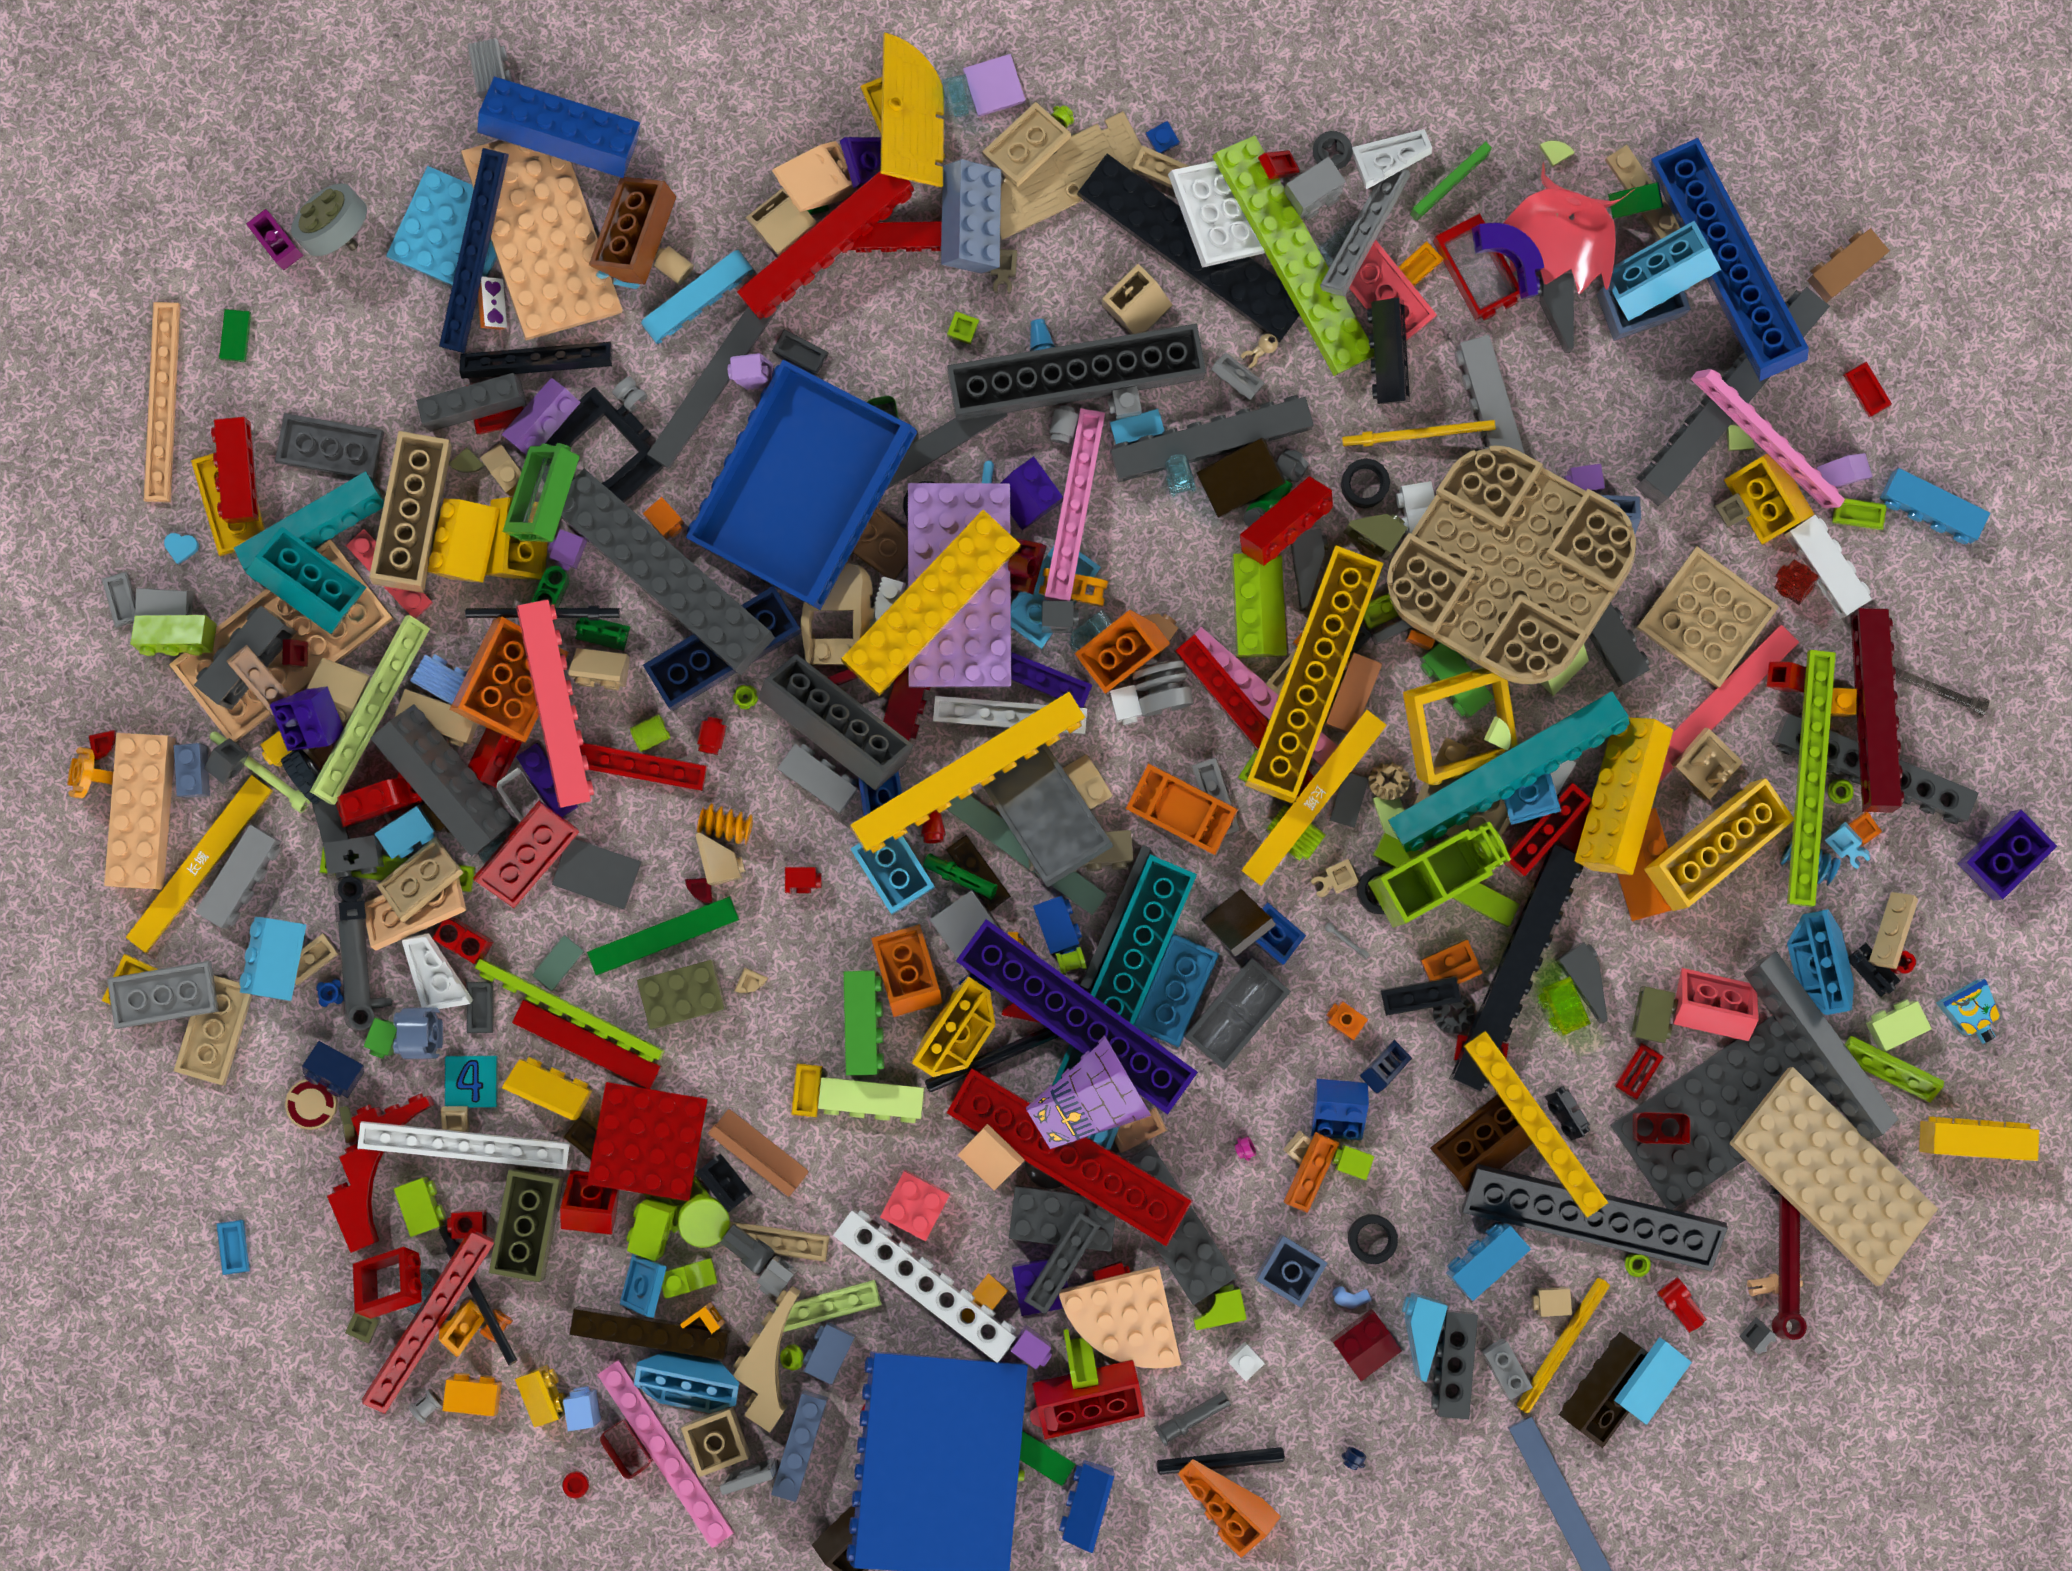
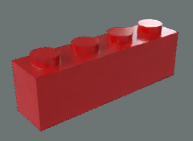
M246 417L214 419L211 437L212 441L216 443L213 461L215 467H218L219 476L215 478L216 490L220 492L221 502L217 503L218 515L228 524L259 521L251 422Z
M1307 477L1240 534L1242 552L1265 566L1269 561L1275 559L1289 544H1293L1316 521L1331 511L1333 508L1332 490L1314 478Z
M1574 783L1567 784L1557 795L1561 811L1537 818L1508 851L1511 860L1503 864L1518 877H1525L1592 800Z

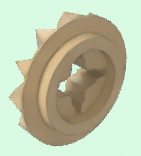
M1392 761L1386 765L1381 762L1379 767L1372 769L1369 776L1371 791L1374 795L1384 800L1400 798L1407 792L1410 784L1408 772L1404 770L1402 765H1396ZM1391 775H1395V783L1389 782L1384 785L1385 776L1389 778Z

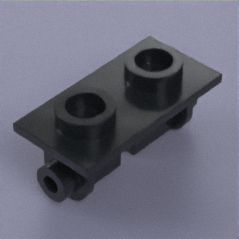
M1865 942L1848 957L1849 962L1880 997L1886 993L1890 994L1896 989L1895 985L1901 980L1890 968L1873 966L1869 962L1872 948Z
M1561 1086L1554 1093L1544 1096L1548 1101L1549 1110L1557 1116L1563 1133L1571 1141L1584 1137L1590 1131L1588 1127L1590 1123L1581 1109L1572 1112L1571 1108L1576 1106L1577 1103L1569 1089Z

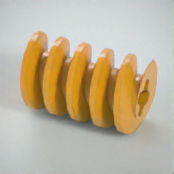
M711 803L707 809L703 807L697 824V833H701L706 828V835L711 836L715 831L716 838L720 839L725 833L726 841L730 842L735 836L737 844H740L745 838V845H747L753 826V815L750 814L746 820H743V812L740 811L737 817H734L733 809H730L725 815L723 806H720L717 812H714V806Z

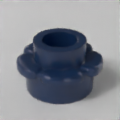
M1348 1447L1346 1452L1342 1453L1343 1463L1348 1468L1357 1470L1358 1467H1365L1366 1455L1362 1451L1354 1447Z

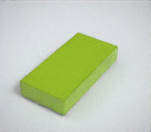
M1844 498L1845 500L1842 505L1833 509L1832 523L1877 530L1884 529L1886 505Z

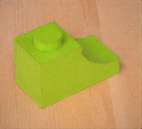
M712 1258L666 1270L662 1283L665 1299L717 1284L718 1279Z
M1233 1284L1222 1286L1219 1288V1291L1214 1292L1215 1298L1210 1308L1200 1316L1193 1318L1196 1331L1247 1320L1240 1288H1234Z

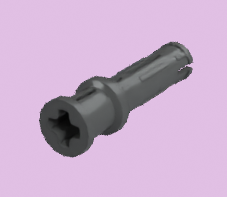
M1222 1391L1183 1415L1174 1414L1173 1419L1160 1426L1155 1425L1154 1428L1165 1447L1168 1446V1442L1180 1435H1187L1189 1428L1230 1407L1231 1404L1226 1399L1225 1393Z

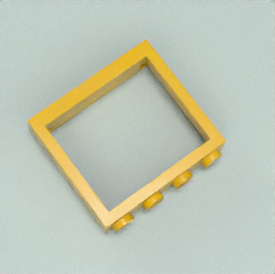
M1482 667L1403 692L1417 779L1429 785H1439L1443 783L1444 779L1461 778L1466 775V772L1476 770L1507 752L1503 748H1497L1433 768L1423 704L1492 683L1497 717L1503 720L1510 730L1511 743L1509 750L1518 745L1508 680Z

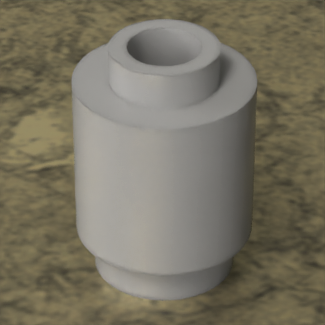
M1060 406V409L1054 410L1049 431L1051 441L1070 445L1071 439H1074L1079 417L1077 413H1074V408Z

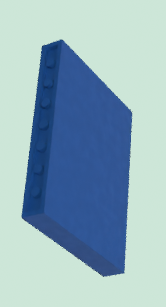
M782 360L781 364L775 367L769 386L763 389L757 408L751 411L745 430L739 433L733 452L726 457L720 476L714 479L708 498L702 501L696 520L690 523L686 538L821 610L918 431L912 425Z
M870 1351V1357H866L865 1373H868L867 1384L863 1385L862 1399L866 1400L865 1410H861L860 1426H863L862 1437H859L857 1441V1453H861L860 1464L855 1465L854 1478L858 1480L857 1491L854 1490L852 1494V1507H855V1516L851 1517L849 1532L853 1534L852 1544H848L847 1561H850V1565L853 1568L891 1571H1010L1028 1371L1027 1364Z

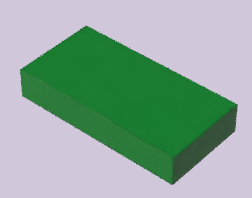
M1659 182L1608 194L1609 201L1624 197L1610 207L1613 219L1664 207Z
M224 309L219 353L220 360L246 362L251 322L250 311Z

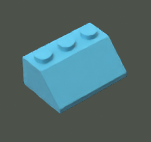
M255 917L250 927L251 938L249 947L245 952L246 963L244 973H242L239 982L241 987L240 993L288 1001L292 1000L306 924Z

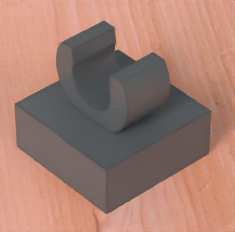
M1757 1317L1739 1336L1759 1355L1761 1352L1767 1351L1766 1347L1771 1341H1776V1334Z

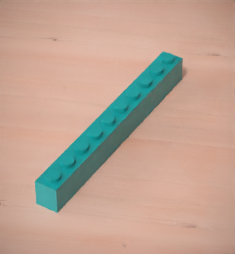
M1613 691L1392 817L1388 820L1391 829L1406 853L1411 850L1417 851L1425 845V842L1432 838L1443 836L1454 825H1462L1475 813L1487 811L1494 802L1511 797L1515 790L1520 787L1532 785L1538 777L1545 773H1553L1560 767V764L1567 760L1573 761L1580 757L1582 752L1588 748L1600 746L1607 737L1624 732L1627 726L1630 725L1629 716Z

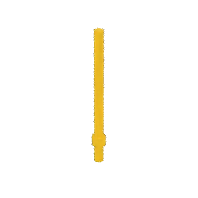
M1495 420L1380 433L1366 431L1362 432V435L1344 436L1342 440L1343 447L1354 445L1368 447L1374 446V443L1496 430Z

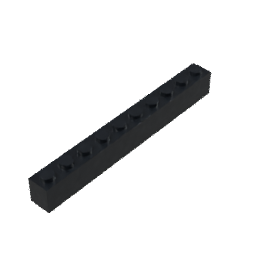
M1557 845L1550 847L1464 1045L1484 1031L1487 1032L1499 1050L1503 1041L1507 1042L1513 1030L1510 1024L1513 1018H1518L1523 1005L1520 1004V1001L1524 994L1528 995L1533 984L1530 978L1534 971L1537 972L1543 962V958L1540 955L1544 948L1547 949L1553 939V934H1550L1554 924H1559L1563 916L1561 907L1564 901H1569L1574 888L1571 887L1574 878H1579L1584 866L1574 861L1575 853ZM1463 1045L1449 1079L1471 1090L1481 1092L1483 1088L1487 1089L1490 1083Z

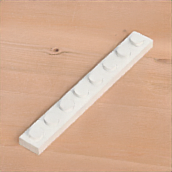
M361 1121L357 1148L566 1170L570 1143Z

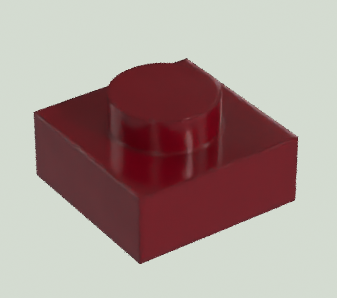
M283 639L282 665L299 668L308 667V642Z

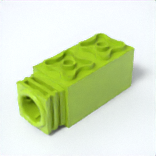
M1489 821L1478 825L1474 829H1467L1450 836L1371 880L1368 884L1392 927H1397L1414 920L1494 875L1492 870L1510 861L1511 858L1503 839Z

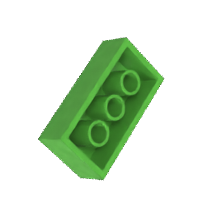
M843 971L846 1076L880 1074V1069H884V1053H879V1043H884V1029L879 1027L878 1017H883V1002H878V992L883 991L882 976H877V971Z

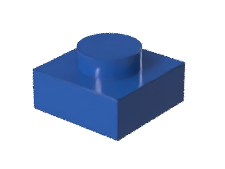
M1168 121L1149 130L1145 134L1153 149L1161 154L1180 144Z

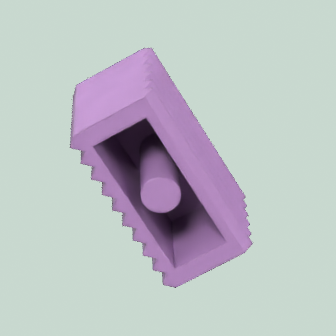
M761 353L730 358L731 364H728L727 368L730 380L733 379L737 385H741L747 391L749 388L752 390L756 388L758 390L759 388L763 389L769 386L772 380L773 363L767 360Z

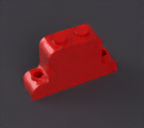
M405 778L384 780L338 796L336 807L343 828H348L424 801Z

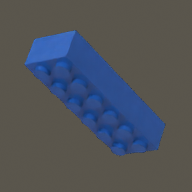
M494 76L478 113L477 133L624 178L637 145L640 122Z

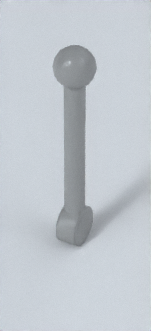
M1333 923L1325 925L1327 932H1332L1358 952L1361 957L1366 960L1368 959L1370 954L1335 929Z

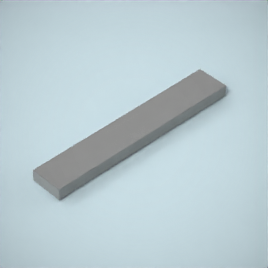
M1403 169L1374 186L1320 285L1322 291L1345 296L1410 177L1409 170Z

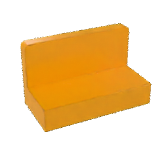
M710 1301L685 1319L680 1326L685 1328L700 1317L712 1334L725 1321Z

